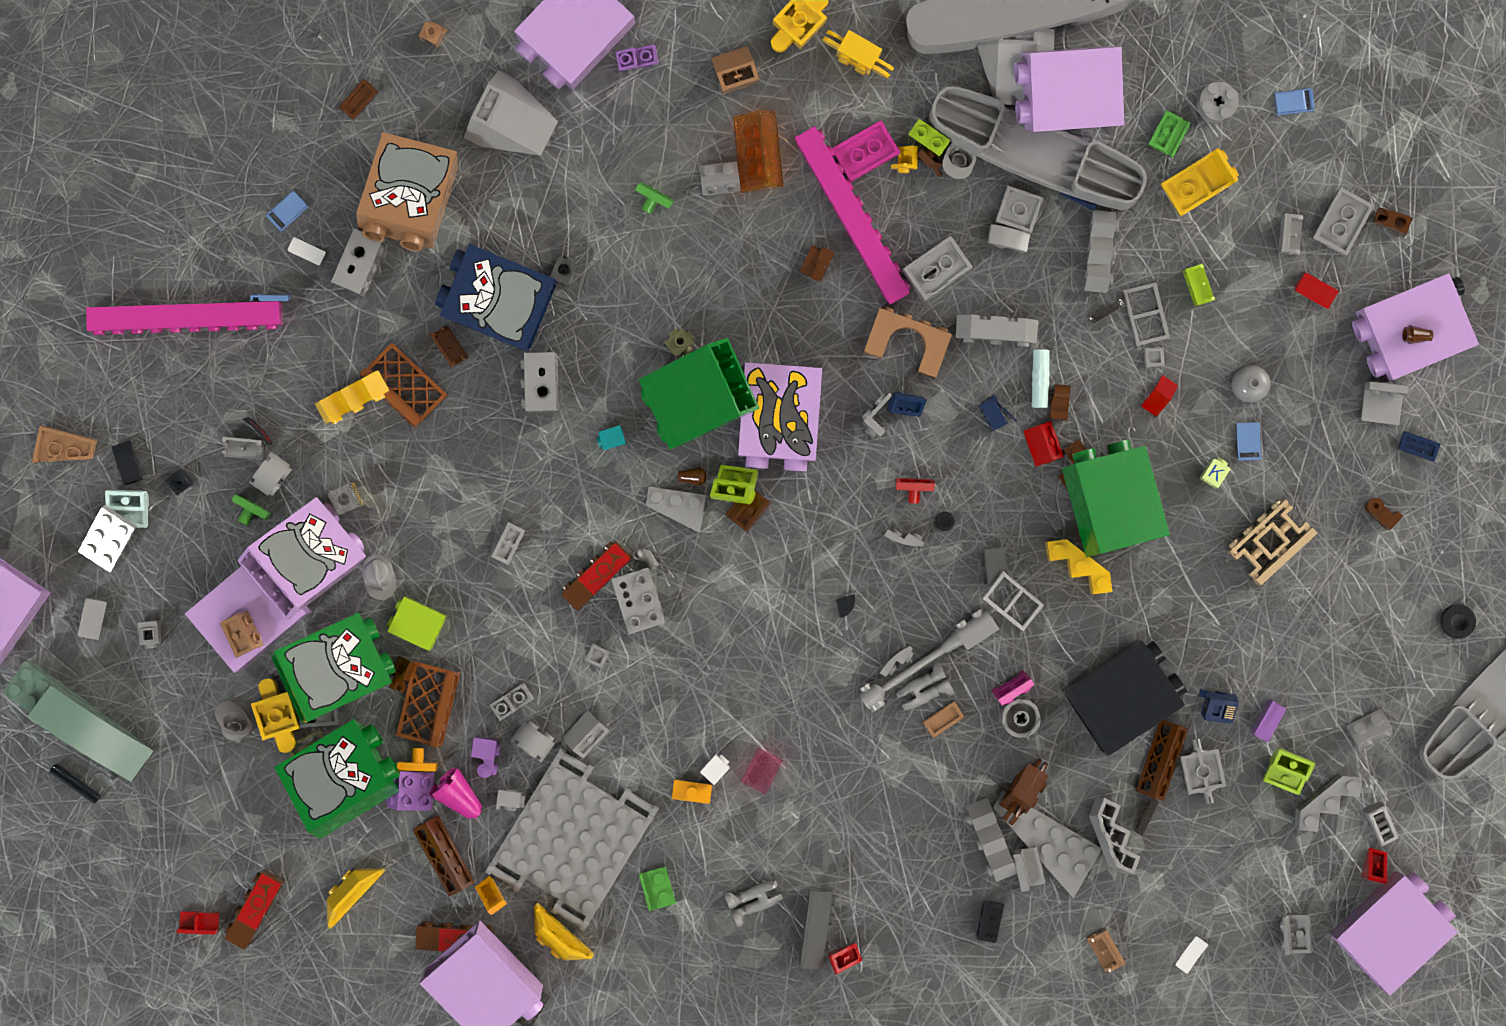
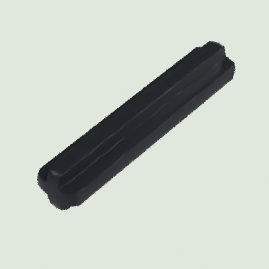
M57 764L51 767L49 771L51 775L91 803L95 804L99 801L101 795Z

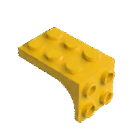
M1216 148L1202 159L1160 184L1180 217L1238 181V172L1233 166L1229 165L1227 161L1228 156L1224 150Z

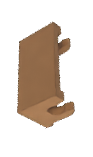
M1105 928L1086 938L1105 972H1112L1126 964Z

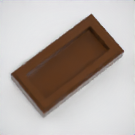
M363 79L339 108L354 121L379 92Z

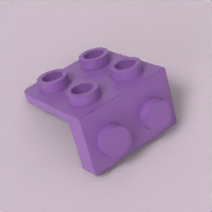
M399 770L401 776L394 780L399 792L386 799L387 808L394 810H431L433 798L429 795V792L434 786V773Z

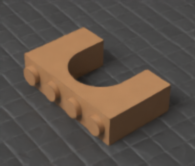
M889 307L879 308L863 353L882 359L888 340L895 331L900 329L914 330L922 337L925 346L917 372L935 379L952 334L948 333L949 330L940 326L937 329L930 326L931 323L920 320V322L912 320L913 316L902 313V315L895 314V310Z

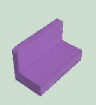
M1268 699L1250 733L1269 742L1287 709Z

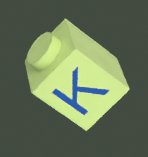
M1219 457L1218 459H1211L1199 478L1213 488H1219L1230 471V468L1227 467L1228 463Z

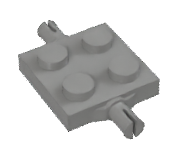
M1194 739L1192 741L1195 751L1191 754L1180 756L1187 793H1204L1206 804L1214 803L1212 791L1217 788L1226 787L1218 748L1202 750L1200 739Z

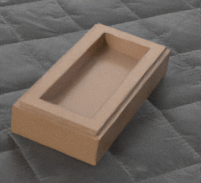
M952 701L922 723L934 738L965 716L955 701Z

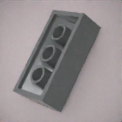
M809 886L799 958V967L802 969L822 968L823 963H827L828 952H825V945H829L830 933H827L828 925L832 926L833 914H830V908L835 905L836 895H832V889Z

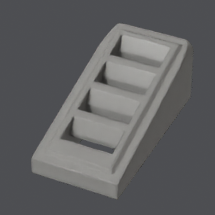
M1377 802L1364 809L1365 815L1381 846L1399 838L1383 803ZM1387 824V827L1379 830L1380 827ZM1389 831L1391 832V834L1382 838L1383 834Z

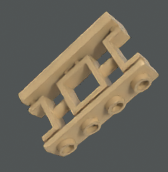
M1278 499L1272 504V510L1268 514L1264 512L1257 518L1258 523L1252 527L1250 525L1243 531V537L1239 540L1236 538L1228 545L1230 549L1227 552L1235 560L1244 555L1255 567L1248 574L1257 585H1262L1317 534L1307 522L1298 527L1288 517L1287 513L1293 507L1286 499L1282 501ZM1284 508L1279 515L1285 520V523L1280 528L1273 522L1265 526L1274 515ZM1292 528L1297 534H1300L1304 530L1293 543L1285 548L1291 542L1284 535L1285 532ZM1270 529L1283 541L1271 553L1258 541ZM1256 534V536L1251 539V541L1258 547L1255 551H1253L1251 554L1245 548L1240 549L1238 552L1236 551L1249 538ZM1264 554L1269 560L1276 556L1268 566L1257 574L1262 569L1261 565L1256 561L1260 555Z

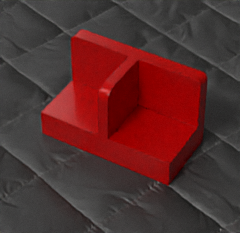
M181 911L180 925L177 928V933L215 935L219 932L220 912Z

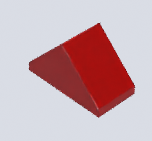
M1162 375L1140 407L1157 417L1171 400L1178 385Z
M1369 848L1361 876L1371 881L1386 884L1388 852Z
M856 943L828 952L835 975L862 961Z

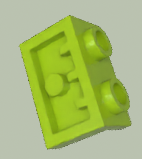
M921 119L916 122L908 134L938 156L942 155L950 142L949 138Z

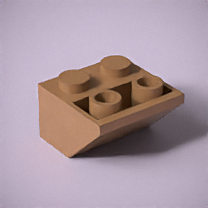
M747 46L711 58L723 95L759 83V76Z

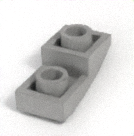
M990 225L987 244L1025 253L1027 252L1030 234L1008 227Z
M892 528L891 531L887 529L883 535L892 541L908 546L924 545V542L921 541L923 537L915 532L912 534L907 533L903 539L901 538L902 533Z
M907 646L895 653L884 664L879 673L885 677L888 674L892 675L897 667L895 662L898 661L901 664H904V662L908 663L914 654L911 652L913 648Z
M525 683L490 704V707L499 721H501L535 698Z

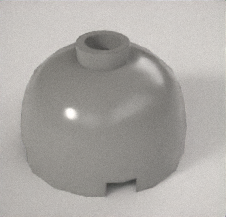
M1247 365L1235 372L1231 387L1234 395L1239 400L1254 403L1266 397L1270 390L1271 381L1268 373L1263 368L1256 365Z

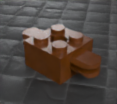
M1039 757L1033 765L1027 764L1016 774L999 804L1006 809L1002 817L1004 821L1013 814L1008 822L1010 825H1013L1023 813L1027 814L1030 808H1034L1039 800L1037 795L1039 792L1042 793L1047 786L1045 781L1048 775L1044 771L1048 763L1044 762L1038 769L1042 761Z

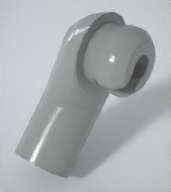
M637 548L632 551V557L637 561L646 562L651 570L659 566L650 550Z

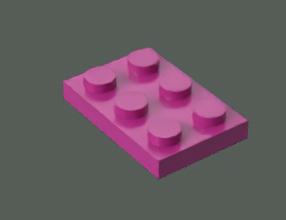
M881 120L832 148L836 159L841 164L850 182L900 155L899 149Z

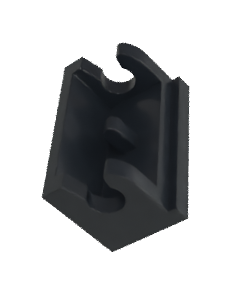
M983 899L976 933L977 940L997 942L1005 904Z

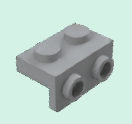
M737 161L699 166L703 196L733 193L741 190Z
M1381 709L1347 725V730L1355 741L1358 751L1368 750L1375 743L1386 741L1393 735L1392 726Z
M1287 914L1283 916L1280 921V928L1284 932L1282 949L1285 950V955L1312 953L1310 914Z

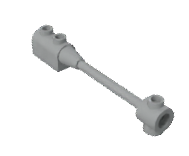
M979 609L971 614L973 619L966 622L964 619L955 625L957 629L954 630V633L941 647L882 686L867 683L859 688L861 693L858 695L867 709L874 712L885 705L883 700H885L886 691L944 653L951 652L962 645L966 650H969L998 631L999 627L989 612Z

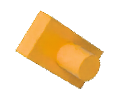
M412 748V761L397 762V768L403 771H437L438 762H423L424 748Z
M674 779L672 799L710 804L712 784Z
M488 876L475 886L479 897L490 915H493L507 904L491 876Z

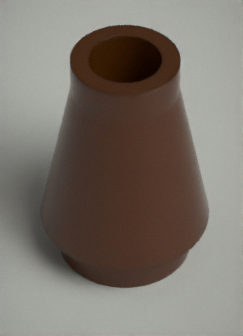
M1409 325L1404 327L1402 339L1408 344L1432 341L1433 331Z
M698 467L678 471V482L698 486L706 484V469Z

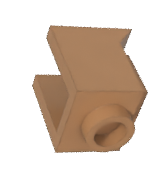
M432 21L429 23L425 22L419 38L424 42L427 40L433 43L436 48H439L448 29Z

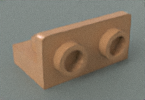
M247 610L220 622L236 658L264 645Z

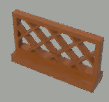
M392 342L366 369L364 368L359 373L362 379L373 372L371 369L376 364H384L385 375H381V377L385 378V384L389 391L384 393L385 398L383 399L414 429L447 397V394ZM393 349L398 354V361H386V354ZM386 364H398V374L387 375ZM400 364H409L412 367V374H400ZM400 377H412V388H401ZM414 377H423L426 380V387L414 388ZM387 378H398L399 388H390L387 385ZM426 390V401H415L414 391ZM428 390H436L441 396L436 401H428ZM401 391H412V401H404L401 398ZM415 404H426V412L422 416L415 412Z
M414 661L415 667L409 679L396 736L434 747H442L461 672ZM418 666L425 668L428 673L421 680L416 674ZM438 672L445 673L444 681L440 684H437L433 677ZM430 678L435 687L426 691L421 682ZM419 684L424 694L415 699L412 689ZM437 689L440 698L433 703L428 694ZM425 696L430 706L422 710L417 701ZM414 703L419 713L410 717L407 712L408 706ZM432 708L435 712V718L428 722L424 712ZM421 715L426 724L417 729L413 719ZM410 722L414 729V732L409 735L402 733L403 726ZM425 727H428L431 732L429 740L423 739L419 732Z

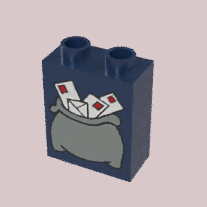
M471 244L468 245L466 252L457 249L449 268L450 271L457 273L451 287L442 285L435 301V306L442 308L440 316L529 353L558 282L554 278Z

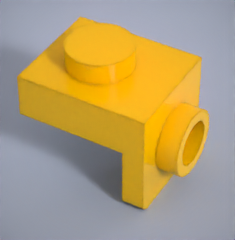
M918 146L898 147L900 151L898 164H892L891 169H896L898 173L904 174L909 173V170L917 169Z

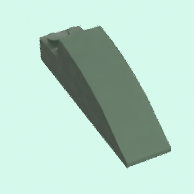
M31 660L25 661L2 692L29 712L27 717L79 752L132 782L154 752L148 745Z

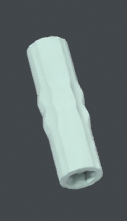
M1033 350L1032 408H1048L1050 350Z

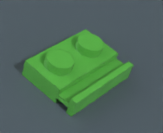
M1166 110L1148 145L1173 158L1191 123Z
M666 866L639 873L649 911L676 904Z

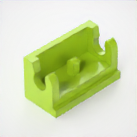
M1203 264L1182 271L1194 307L1215 300Z

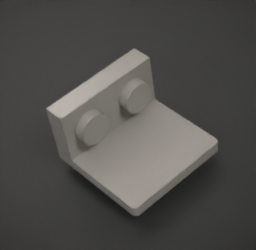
M1366 382L1361 421L1399 425L1403 395L1408 394L1409 386Z

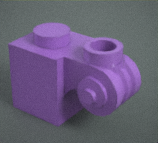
M474 737L471 757L481 758L484 761L477 769L478 775L482 778L497 775L498 764L495 763L496 756L500 755L501 745L498 744L497 739Z

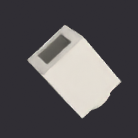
M715 754L700 770V773L715 785L730 768L728 765L729 761L722 754L720 756Z

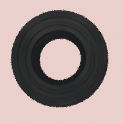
M1454 604L1446 608L1442 613L1441 627L1448 636L1462 639L1474 631L1476 616L1469 607L1462 604ZM1456 614H1461L1465 618V625L1461 629H1456L1451 624V619Z

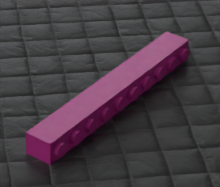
M814 126L796 136L795 142L890 306L909 295L911 287L906 279L902 280L899 274L901 269L896 262L893 263L890 259L892 254L887 245H882L880 232L878 229L874 230L870 224L873 221L869 213H864L861 206H863L860 197L854 196L852 183L849 179L845 180L842 175L844 170L839 162L836 163L833 159L835 154L832 148L825 145L823 141L825 136L821 129L817 130Z
M279 301L86 308L87 331L93 332V335H105V332L112 331L113 335H122L124 331H131V334H143V330H150L151 333H162V330H170V333H181V329H189V332H201V328H208L210 332L220 331V328H227V331H239V327H247V330H258V327L266 326V330H275L277 326H283L282 303Z

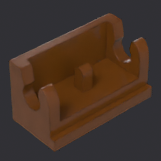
M443 326L439 331L430 334L450 367L454 368L469 358L449 326Z

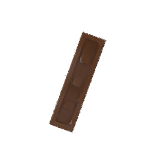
M1166 720L1158 724L1136 792L1164 801L1189 728ZM1164 726H1171L1169 735L1164 737ZM1162 743L1164 750L1163 753L1158 755L1156 749ZM1156 761L1158 767L1157 770L1152 773L1150 767L1151 764ZM1150 779L1152 785L1148 792L1143 790L1145 782Z
M439 816L412 829L449 897L475 883ZM421 829H424L427 838L423 836L422 832L420 831ZM431 847L434 848L436 855L432 853ZM440 864L444 866L445 872L441 869ZM449 881L453 883L456 889H452V887L449 884Z

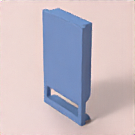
M1311 88L1274 93L1277 116L1314 111L1313 90ZM1304 91L1309 92L1311 107L1309 110L1306 108Z
M293 190L266 216L282 232L308 206ZM272 212L285 224L283 228L270 216Z
M291 294L250 295V301L255 300L257 297L259 301L291 300Z
M1260 422L1236 423L1238 461L1261 460ZM1259 452V457L1240 458V453Z

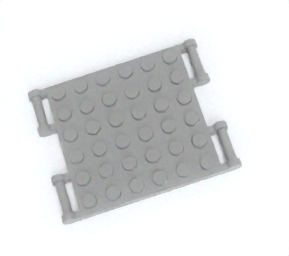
M561 748L485 872L489 875L493 874L508 883L517 892L525 880L530 881L558 899L551 913L560 915L584 932L660 807L653 806L631 793L632 790L626 788L618 800L587 781L594 768L593 766H587ZM563 759L584 772L582 777L559 764L560 760ZM626 799L648 811V816L646 817L624 803ZM497 863L520 875L519 880L517 881L496 868ZM563 902L585 915L584 921L561 907Z

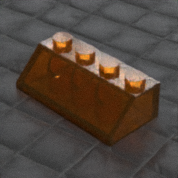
M758 110L734 116L733 124L740 192L767 191L784 187L776 111Z

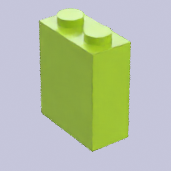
M407 596L399 599L395 606L397 612L394 617H390L387 623V627H389L387 632L431 651L447 615Z

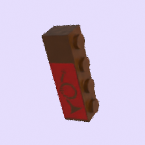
M610 541L603 548L605 552L600 557L596 555L589 562L591 566L587 570L583 568L576 574L578 579L573 584L569 581L562 588L564 592L561 596L576 611H579L633 558L617 541L614 543Z
M266 869L256 874L253 879L254 887L252 890H247L243 898L246 900L245 903L237 908L234 914L236 917L233 923L230 922L224 932L227 934L225 940L243 950L247 949L285 882L284 879Z
M422 921V924H418L416 928L415 950L445 951L472 928V924L461 923L460 926H452L453 923L441 922V925H433L432 921ZM485 925L495 935V929L491 928V925Z

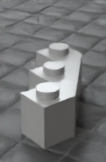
M1093 210L1089 229L1090 240L1087 247L1084 291L1107 293L1109 285L1112 286L1113 284L1110 264L1111 260L1116 257V247H1113L1114 233L1119 230V220H1116V212Z
M957 315L956 338L963 339L964 343H975V340H988L992 345H1002V342H1015L1020 347H1029V343H1037L1038 320L998 316Z
M1337 774L1304 804L1296 808L1294 828L1318 832L1320 813L1339 814L1341 795L1360 797L1362 778Z
M985 798L966 806L968 814L965 816L969 826L973 825L978 837L975 841L979 851L983 850L988 862V865L985 866L989 876L993 875L996 882L1017 874L1014 861L1009 853L988 799Z
M1096 798L1089 818L1108 867L1123 874L1134 875L1140 856L1124 849L1131 831L1114 824L1121 805L1105 798Z

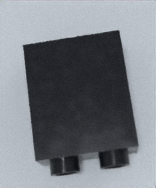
M1135 640L1061 689L1102 753L1106 756H1110L1185 706L1180 696L1185 694L1187 689L1175 673L1168 677L1165 675L1159 664L1165 661L1166 658L1154 641L1145 645L1143 640Z

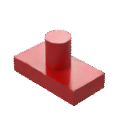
M895 478L896 490H909L908 502L912 504L920 503V491H934L935 488L934 479Z

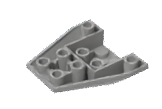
M1048 28L1023 35L978 43V51L993 98L999 99L1004 105H1016L1017 100H1023V84L1016 85L1014 80L1015 61H1022L1021 52L1054 50V29Z
M498 70L488 83L470 118L464 139L484 148L541 156L558 121L514 77Z

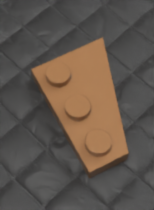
M41 425L39 426L31 463L92 459L97 439Z

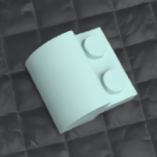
M105 491L107 507L135 524L136 528L148 527L149 497L147 491Z

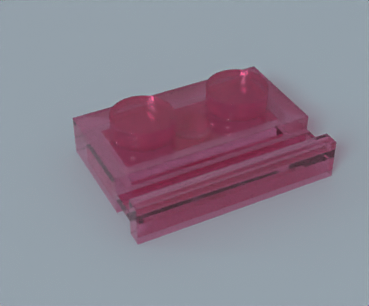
M758 747L740 782L766 794L783 760Z

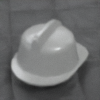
M951 143L943 159V170L952 178L965 179L972 172L977 156Z
M382 555L368 557L362 566L366 590L372 598L386 600L396 590V579L391 562Z
M223 701L215 707L214 714L225 738L239 743L244 736L252 731V723L240 705L231 701Z

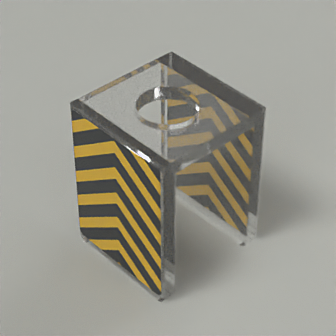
M354 483L346 484L327 493L337 516H342L345 512L364 506ZM344 493L350 498L349 503L346 505L340 504L338 500L339 496Z

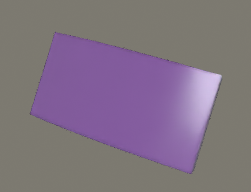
M654 44L616 52L619 71L659 64L657 49Z

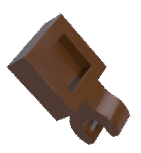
M925 146L917 156L929 168H932L938 177H941L943 173L940 172L939 168L942 167L943 162H939L937 154Z
M399 656L394 666L396 673L393 674L395 676L389 688L393 690L397 688L399 692L403 693L406 688L404 680L409 681L415 663Z

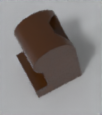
M1378 208L1373 223L1405 237L1413 218L1392 210Z
M1055 383L1048 419L1068 420L1071 386Z
M1371 498L1365 503L1366 512L1386 531L1391 530L1403 517L1398 511L1393 513L1389 511L1380 498Z

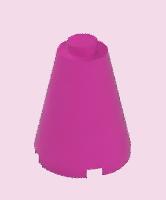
M457 767L448 770L440 778L439 784H434L429 792L432 798L467 819H476L482 812V804Z

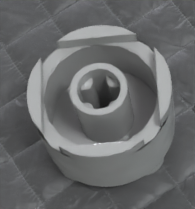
M1224 82L1209 84L1199 94L1196 102L1197 110L1202 119L1209 123L1217 124L1230 118L1238 107L1237 91ZM1216 99L1219 100V103H1220L1219 106H1216V102H1215Z
M271 451L268 455L269 457L264 460L252 477L254 479L249 481L251 485L267 496L269 494L273 496L281 486L278 483L280 479L285 480L292 470L289 468L290 464Z
M1015 698L1011 703L1003 706L1000 713V722L1003 728L1012 736L1019 738L1028 737L1034 734L1040 726V712L1031 701L1024 698ZM1022 713H1024V721H1019L1017 723V714L1021 715Z
M531 721L523 722L510 741L514 743L516 740L518 742L517 747L533 758L540 757L538 761L542 763L555 745L553 743L554 738L546 732L543 734L538 732L537 729L539 727Z

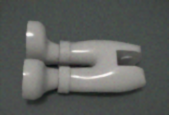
M939 662L933 665V671L930 675L928 673L923 677L915 679L896 692L898 698L906 696L910 692L914 699L908 700L902 705L904 710L917 708L940 696L941 693L949 696L955 694L948 679L920 692L921 689L946 677Z
M776 881L758 884L744 892H740L739 895H733L730 892L724 894L730 909L735 908L741 903L758 898V900L746 904L744 907L731 911L737 927L743 925L746 915L750 916L753 913L766 910L783 899L781 893L768 898L765 893L778 887Z

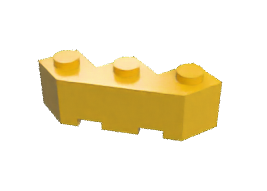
M377 370L316 402L315 406L325 423L332 422V424H335L343 419L342 415L350 411L356 413L364 408L363 404L373 399L377 402L385 398L384 393L388 392L389 389Z
M1067 539L1045 542L1047 560L1067 559L1069 577L1088 576L1090 594L1112 592L1110 572L1092 558H1086L1085 553Z

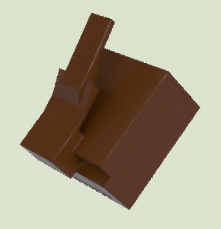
M812 245L799 273L821 282L835 252L825 247L820 249Z

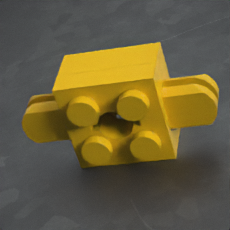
M791 0L773 19V25L778 31L771 38L772 49L782 53L794 43L801 50L827 22V17L821 11L828 5L829 0Z
M831 30L826 32V35L830 38L823 37L822 41L837 50L836 56L839 58V62L846 66L848 64L854 66V70L861 75H865V73L870 75L871 71H874L882 77L889 79L890 74L885 70L893 72L894 67L879 59L882 52L881 48L848 30L844 38Z
M266 678L258 685L262 700L251 703L262 741L274 737L278 750L288 753L296 747L292 731L300 729L299 717L288 693L280 694L277 682L272 678Z

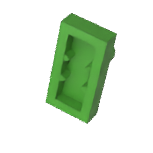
M643 182L638 183L635 191L647 197L642 210L652 214L657 203L669 209L675 201Z
M235 494L231 500L244 508L238 521L247 526L254 514L265 520H268L272 514L239 494Z

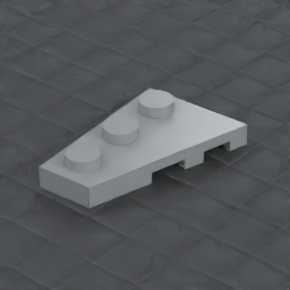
M648 487L646 506L700 533L706 495Z

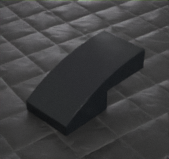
M129 440L112 446L124 485L142 480L141 468L136 460L132 442Z

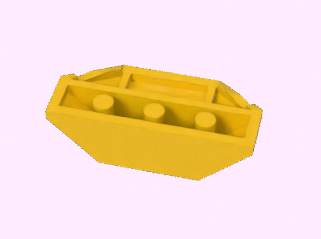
M384 868L355 869L353 872L349 870L341 878L343 883L339 887L335 885L328 892L330 896L327 899V923L330 929L386 871Z
M538 902L535 904L534 926L535 935L537 936L536 940L542 946L547 945L555 958L581 960L591 959L594 956V953L542 905Z

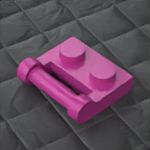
M1024 670L1020 671L1018 676L1004 685L991 690L996 700L1002 706L1011 703L1015 697L1027 693L1034 686L1033 681Z

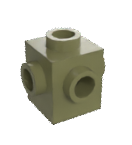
M676 328L668 334L670 338L664 341L671 353L677 358L681 354L685 356L693 350L692 346L694 343L692 340L695 338L689 330L684 331L683 328L680 330ZM679 339L684 340L682 345L677 344Z

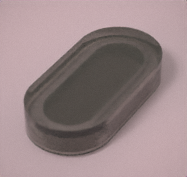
M1121 298L1092 315L1090 319L1093 323H1096L1125 306L1126 302Z

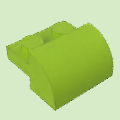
M720 465L717 479L714 478L711 489V499L751 504L756 494L754 489L758 471L756 469Z
M1276 748L1270 758V764L1263 777V781L1300 795L1305 781H1308L1315 762L1281 748Z

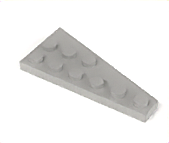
M1003 790L993 805V808L1001 817L1006 812V809L999 805L1006 793ZM1030 808L1027 814L1023 813L1013 825L1008 823L1013 815L1011 814L1006 823L1028 847H1038L1041 862L1074 898L1101 852V847L1034 808Z

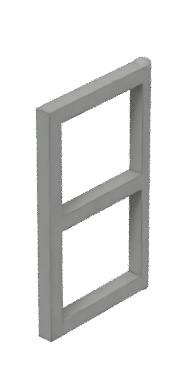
M1156 282L1127 290L1124 289L1123 295L1136 346L1140 347V345L1170 338ZM1153 287L1158 310L1133 316L1128 293ZM1159 313L1165 335L1139 341L1134 319Z
M1001 571L981 597L1022 631L1026 629L1044 606L1041 601L1004 571ZM1003 577H1005L1019 590L1002 610L988 597ZM1025 593L1038 605L1025 622L1020 625L1007 612L1021 594Z

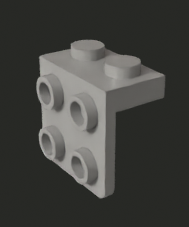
M890 393L887 396L883 394L875 402L877 407L874 410L870 408L862 416L864 419L862 424L867 428L865 432L872 438L876 436L879 439L885 433V430L872 417L892 396Z

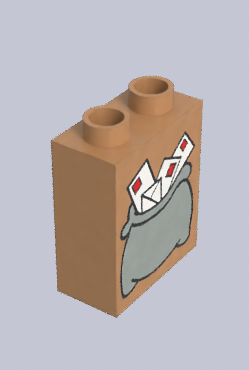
M382 132L356 213L358 230L362 231V235L376 242L384 241L385 237L399 240L403 248L411 251H421L423 247L433 249L458 170L457 151Z

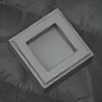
M1164 347L1144 348L1145 368L1165 366Z
M593 643L585 661L602 669L610 651Z

